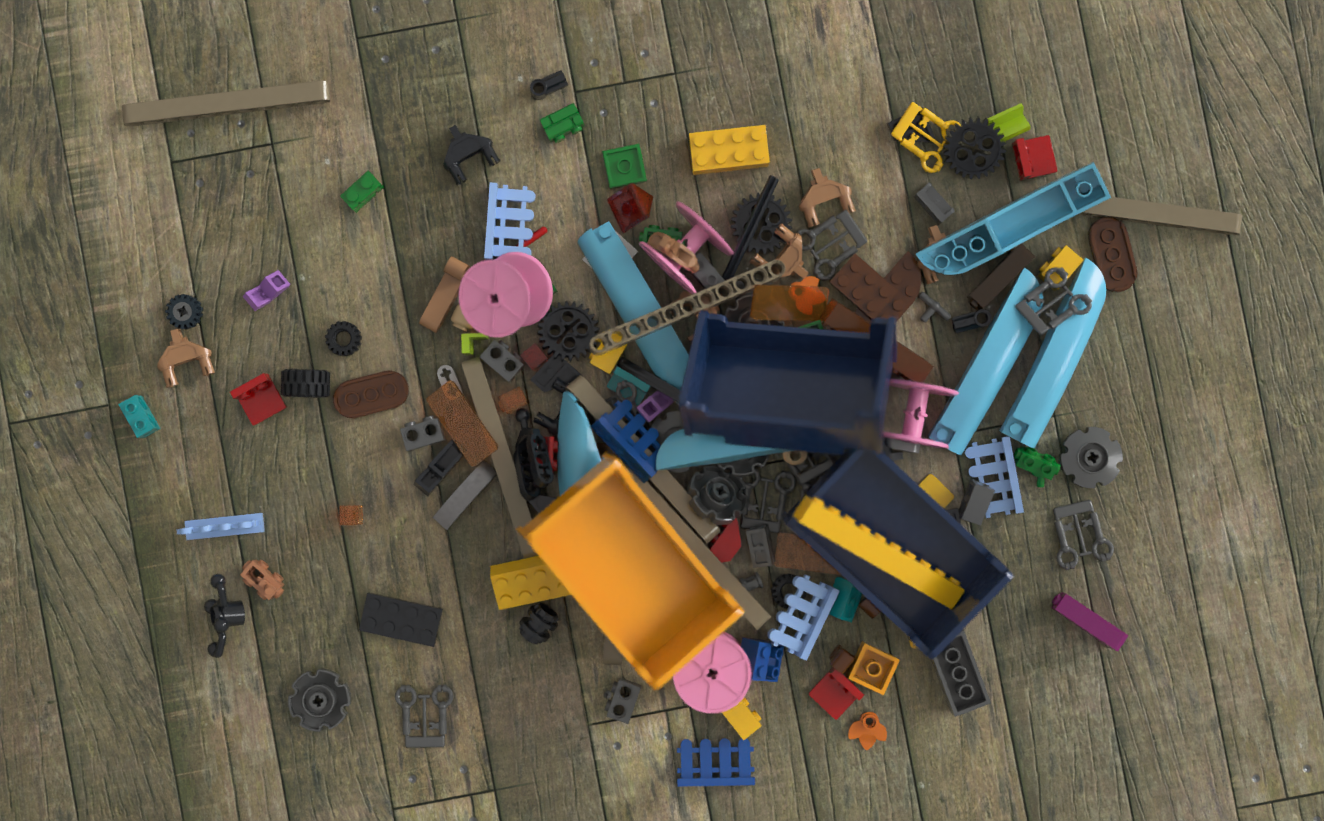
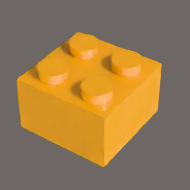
M862 641L846 677L884 695L900 660Z

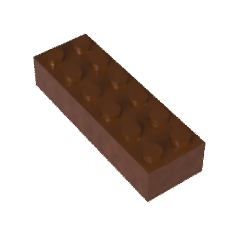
M833 298L820 315V318L823 320L822 324L828 330L870 333V323ZM897 341V363L893 362L892 372L897 375L899 372L902 373L900 376L906 381L923 383L934 366Z

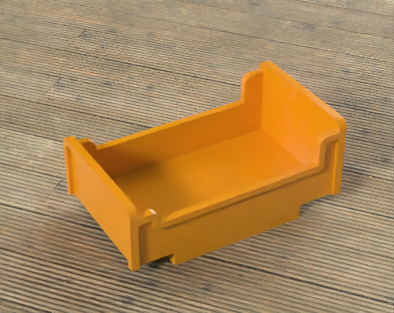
M605 453L602 455V461L523 528L519 526L516 531L532 546L545 564L632 665L635 672L653 690H657L741 617L744 610L730 593L722 588L631 478L630 473L618 458Z

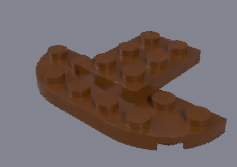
M909 251L904 254L884 278L857 254H854L829 283L857 307L854 313L869 323L873 318L888 319L889 316L897 317L898 321L918 296L921 286V273L917 266V261Z

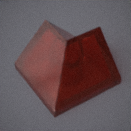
M630 183L607 199L622 233H626L645 221L650 215L653 196L634 183Z

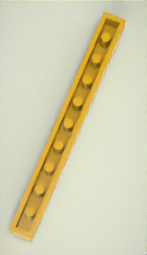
M808 496L804 497L793 515L800 523L948 608H954L965 591L959 585L961 583L959 580L952 576L947 578L945 576L946 573L937 567L933 570L930 568L931 564L923 559L920 561L916 560V556L908 550L904 553L896 543L892 541L890 544L885 542L886 538L876 532L873 535L870 533L871 529L865 525L860 524L858 526L854 524L855 520L848 515L842 517L839 515L840 511L836 508L823 506L824 502L815 496L813 499Z

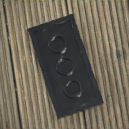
M368 592L359 631L435 647L443 609Z

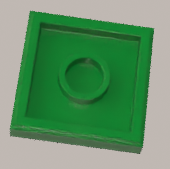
M640 144L602 151L610 189L647 182Z

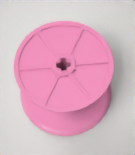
M679 201L676 202L678 211L693 226L681 240H677L678 242L682 243L686 240V247L694 254L707 240L724 254L729 256L734 254L730 246L708 223L685 204ZM639 242L640 247L674 281L692 295L696 293L692 284L679 272L682 268L679 264L667 257L664 258L647 243Z
M522 252L505 253L495 260H485L473 265L463 276L459 287V304L465 319L475 330L490 337L508 336L516 332L520 327L537 323L548 312L553 298L551 278L545 267L533 256Z
M890 379V386L910 391L906 410H903L905 418L902 434L883 432V438L887 437L924 446L949 449V446L945 443L921 438L924 417L928 416L925 412L929 394L957 396L959 392L924 383Z
M722 632L673 676L674 685L682 700L693 709L705 713L724 712L736 706L746 695L751 682L750 662L746 653L741 648L740 642L729 633Z

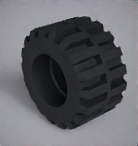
M285 369L281 371V395L285 397L326 398L330 396V372L313 369Z

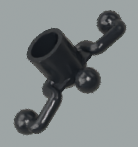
M215 574L210 579V585L218 590L219 599H209L204 604V610L210 614L212 625L218 635V642L209 644L207 651L210 656L220 658L223 654L226 643L225 632L228 628L244 625L245 622L244 605L241 600L227 601L226 579L221 574Z

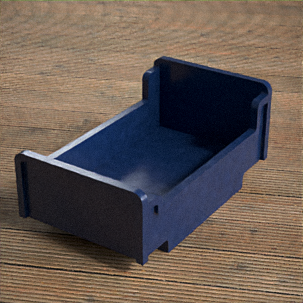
M700 310L679 398L685 435L692 436V433L723 436L725 444L836 455H844L845 448L872 450L876 454L883 455V426L893 362L897 363V317L889 316L888 319L873 318L870 322V333L728 322L724 315L711 314L706 310Z
M849 448L788 513L784 511L781 514L784 523L795 534L806 541L895 623L930 660L936 658L1013 578V573L996 556L986 549L884 452L882 455L876 454L872 450ZM808 496L813 499L815 496L824 502L823 506L836 508L840 511L839 515L842 517L848 515L855 520L854 524L858 526L860 524L865 525L871 529L870 533L873 535L876 532L886 538L885 542L889 544L891 541L896 543L904 553L908 550L916 556V560L920 561L923 559L931 564L930 568L933 570L937 567L946 573L945 576L947 578L952 576L961 582L959 585L965 591L954 608H948L800 523L793 515L804 497Z

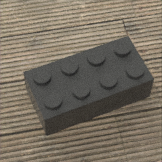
M962 630L936 658L931 660L949 710L955 717L991 704L965 631Z

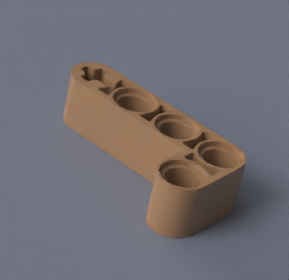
M453 256L450 257L444 268L445 274L420 319V325L435 333L439 331L459 294V287L463 276L471 268L468 264Z

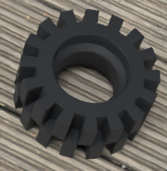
M338 321L336 324L330 325L331 328L327 329V335H325V343L332 353L348 356L358 351V347L361 346L360 340H362V336H360L361 332L355 325L346 321ZM342 331L348 332L351 337L349 344L346 346H340L336 340L337 335Z
M790 573L777 577L771 588L774 601L785 609L789 605L784 602L781 590L786 584L793 585L792 581L796 575ZM805 591L801 595L802 599L806 598L807 594Z

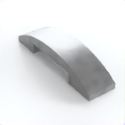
M483 460L448 498L433 518L448 530L477 495L497 475L496 471Z

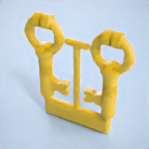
M912 102L891 135L900 141V145L920 158L921 165L926 172H939L944 164L938 152H941L943 144L947 140L945 139L942 144L912 124V121L917 113L921 111L920 114L923 115V120L918 125L921 126L923 124L922 127L925 128L927 122L932 121L940 127L944 139L947 136L946 130H948L950 125L955 126V123L961 126V124L955 120L943 121L925 107L922 109L919 105ZM910 126L939 146L938 152H924L915 146V140L919 136H914V132L908 140L902 139V136ZM931 155L938 159L933 168H929L926 165V161Z

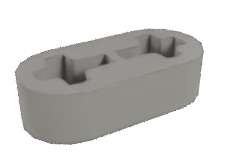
M449 365L441 366L437 371V376L446 397L451 400L459 399L462 396L463 390L455 370ZM444 369L451 371V374H449L451 381L449 382L446 377L441 376L444 373ZM451 383L454 388L459 389V391L456 392L457 396L455 397L452 394L449 395V392L451 391V387L449 384Z
M887 437L884 440V444L888 448L919 454L921 444Z

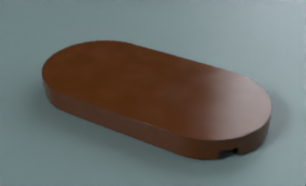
M1103 217L1092 224L1088 233L1094 264L1099 268L1104 277L1106 289L1111 292H1122L1129 289L1137 278V267L1127 229L1121 221L1113 217Z
M383 371L341 383L334 392L333 404L336 411L342 416L359 418L401 406L408 398L409 385L405 377L400 373Z

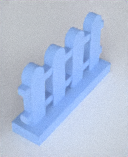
M490 182L485 260H493V257H499L509 252H522L532 255L528 247H523L524 240H530L533 237L532 230L525 228V221L530 222L534 219L533 211L526 209V204L534 202L536 198L535 193L528 190L527 186H523L522 190L508 189V185H503V188H499L498 183ZM497 201H502V207H497ZM507 201L522 202L521 209L507 208ZM496 219L500 220V226H496ZM506 220L520 221V228L505 227ZM495 238H499V245H494ZM504 239L519 240L518 246H504Z
M1009 436L1001 437L1002 441L997 442L996 438L992 439V443L977 446V442H973L972 447H968L965 450L966 457L975 458L976 462L975 466L969 468V475L971 477H978L979 482L984 483L983 476L997 473L999 476V481L984 483L995 490L994 493L1002 492L1003 500L990 502L985 514L986 518H991V513L1005 511L1006 515L1011 514L1010 510H1015L1016 514L1024 512ZM1004 453L1006 460L1001 461L999 454ZM995 455L996 462L981 464L980 457ZM1003 472H1008L1009 479L1004 480ZM1006 491H1012L1013 498L1008 499Z
M263 513L185 521V528L177 529V534H186V540L265 532Z
M804 574L803 577L796 576L793 578L792 583L797 587L795 595L788 593L784 597V602L789 605L787 612L779 611L776 614V620L781 624L778 630L770 629L767 636L772 640V645L777 647L778 644L788 647L787 651L789 653L795 654L807 661L838 596L839 590L821 581L819 585L809 581L810 576ZM803 591L814 595L811 602L801 598ZM795 608L805 613L803 619L792 615ZM787 626L797 630L794 637L784 633Z

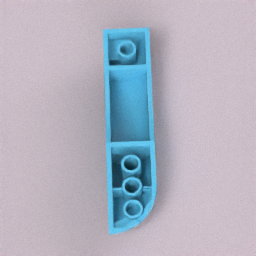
M1092 162L974 221L917 252L916 255L932 271L945 275L961 274L1003 254L1049 228L1110 199L1111 196L1095 163Z
M609 221L594 230L592 228L589 229L578 239L577 243L624 323L661 308ZM649 318L647 320V324L650 327L657 326L655 319ZM672 325L635 340L655 376L681 390L689 355ZM629 327L631 334L636 335L639 333L638 327Z
M1084 258L1069 290L1073 293V296L1087 294L1093 300L1090 311L1084 315H1072L1054 329L1050 328L1047 331L1029 374L999 430L1003 434L1031 448L1036 447L1084 352L1105 302L1106 284L1099 268L1087 258ZM1069 294L1064 296L1055 315L1059 316L1068 309L1072 296L1070 297ZM1081 299L1074 301V305L1078 310H1083L1087 307Z
M1026 268L1018 275L984 333L978 348L955 388V391H958L959 394L949 398L928 434L930 439L947 444L949 446L948 450L958 455H962L983 420L1033 329L1031 324L1015 307L1016 304L1025 299V295L1040 285L1036 277ZM1041 293L1039 296L1040 299H1043V294ZM1033 300L1029 303L1026 302L1035 313L1043 306L1040 303L1041 306L1038 307Z
M569 391L563 392L558 427L557 469L560 496L601 461L588 419L582 407L576 402L575 396Z
M681 429L671 434L659 448L656 457V471L726 463L795 450L725 444L723 436L692 433V436H687L684 429Z

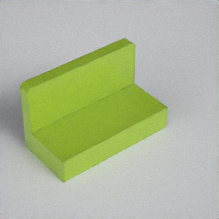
M1022 103L988 118L987 123L989 125L993 121L995 123L993 129L1000 127V131L997 134H1004V137L1001 139L1003 141L1027 132L1031 127L1023 115L1024 106Z
M482 333L461 334L462 354L466 356L474 355L473 340H488V336Z

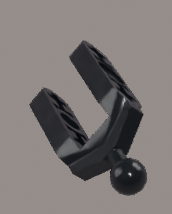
M520 408L515 413L516 420L520 422L521 430L515 445L516 450L513 454V460L521 496L525 500L532 501L539 495L540 488H546L553 482L554 478L546 440L540 434L539 429L529 428L528 420L530 413L527 409ZM536 457L541 459L543 464L538 463ZM524 470L530 473V477L524 473Z

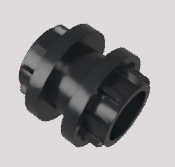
M544 603L536 604V606L532 605L528 609L530 617H522L519 622V632L527 641L537 645L538 643L547 642L550 638L548 630H556L559 618L558 614Z

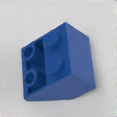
M742 637L741 648L746 653L750 662L751 680L778 682L784 650L783 645L778 644L776 647L771 644L772 641Z

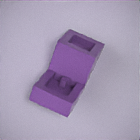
M278 270L266 276L259 286L246 292L243 298L256 311L269 304L291 284Z
M657 390L636 409L649 423L674 401Z

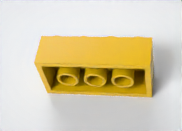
M766 125L689 133L693 175L768 167L770 164Z
M540 556L490 566V578L499 610L572 595Z

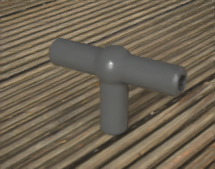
M925 292L919 295V298L929 306L920 317L924 323L935 312L946 321L951 318V314L943 309L939 302L934 301Z

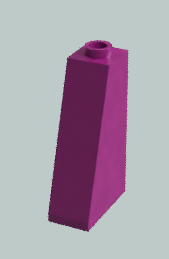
M1061 592L1052 600L1053 605L1051 608L1110 649L1118 652L1129 636L1066 593Z

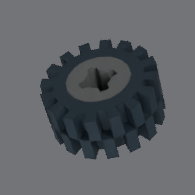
M185 294L174 296L175 298H171L169 300L170 303L166 305L168 309L165 310V313L168 315L166 318L170 320L169 323L171 325H174L176 328L191 329V327H195L197 323H200V318L203 317V307L200 306L201 303L197 301V298Z

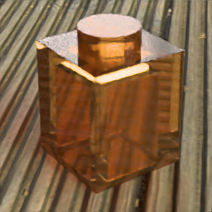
M520 386L499 396V407L502 412L506 411L507 414H511L529 405Z
M363 505L339 506L340 525L363 524Z

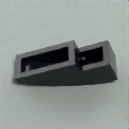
M452 438L414 481V485L426 496H429L465 455L468 449L455 438Z

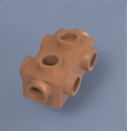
M261 559L259 561H247L242 567L244 571L240 574L243 577L242 581L249 587L253 586L258 590L257 594L264 600L279 598L284 592L282 589L285 585L282 582L284 580L283 577L276 572L272 574L268 570L269 565ZM256 569L260 571V576L254 574Z

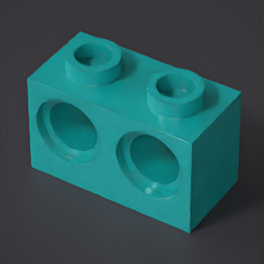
M134 395L118 404L137 438H145L161 429L143 396Z

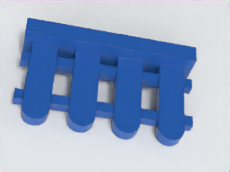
M618 400L613 404L616 408L610 414L605 412L591 428L632 472L645 483L657 473L656 457L661 447L656 441L659 433L655 428H650L647 431L642 426L646 421L641 414L633 416L629 412L632 409V403L629 400H623L622 402ZM625 416L629 422L621 428L617 423ZM638 430L643 436L635 443L630 437ZM652 445L656 450L648 457L644 451Z
M724 738L720 740L719 747H711V741L703 739L700 742V748H692V742L689 739H684L681 742V748H677V753H681V768H677V773H681V778H677V786L755 785V777H751L754 767H750V752H754V747H750L748 739H740L738 747H731L730 741ZM712 752H719V767L712 768ZM731 752H738L739 767H731ZM692 753H700V768H693ZM712 772H720V778H712ZM731 772H739V777H731ZM693 773H700V778H693Z

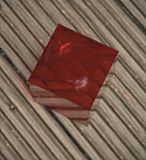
M536 343L520 355L533 371L548 360Z

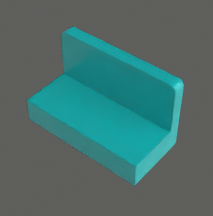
M617 366L607 384V388L616 393L617 383L624 380L631 382L636 387L637 396L635 402L639 406L650 385ZM630 387L620 390L622 397L632 396Z
M836 577L833 587L839 590V593L829 615L852 623L862 593L848 580Z

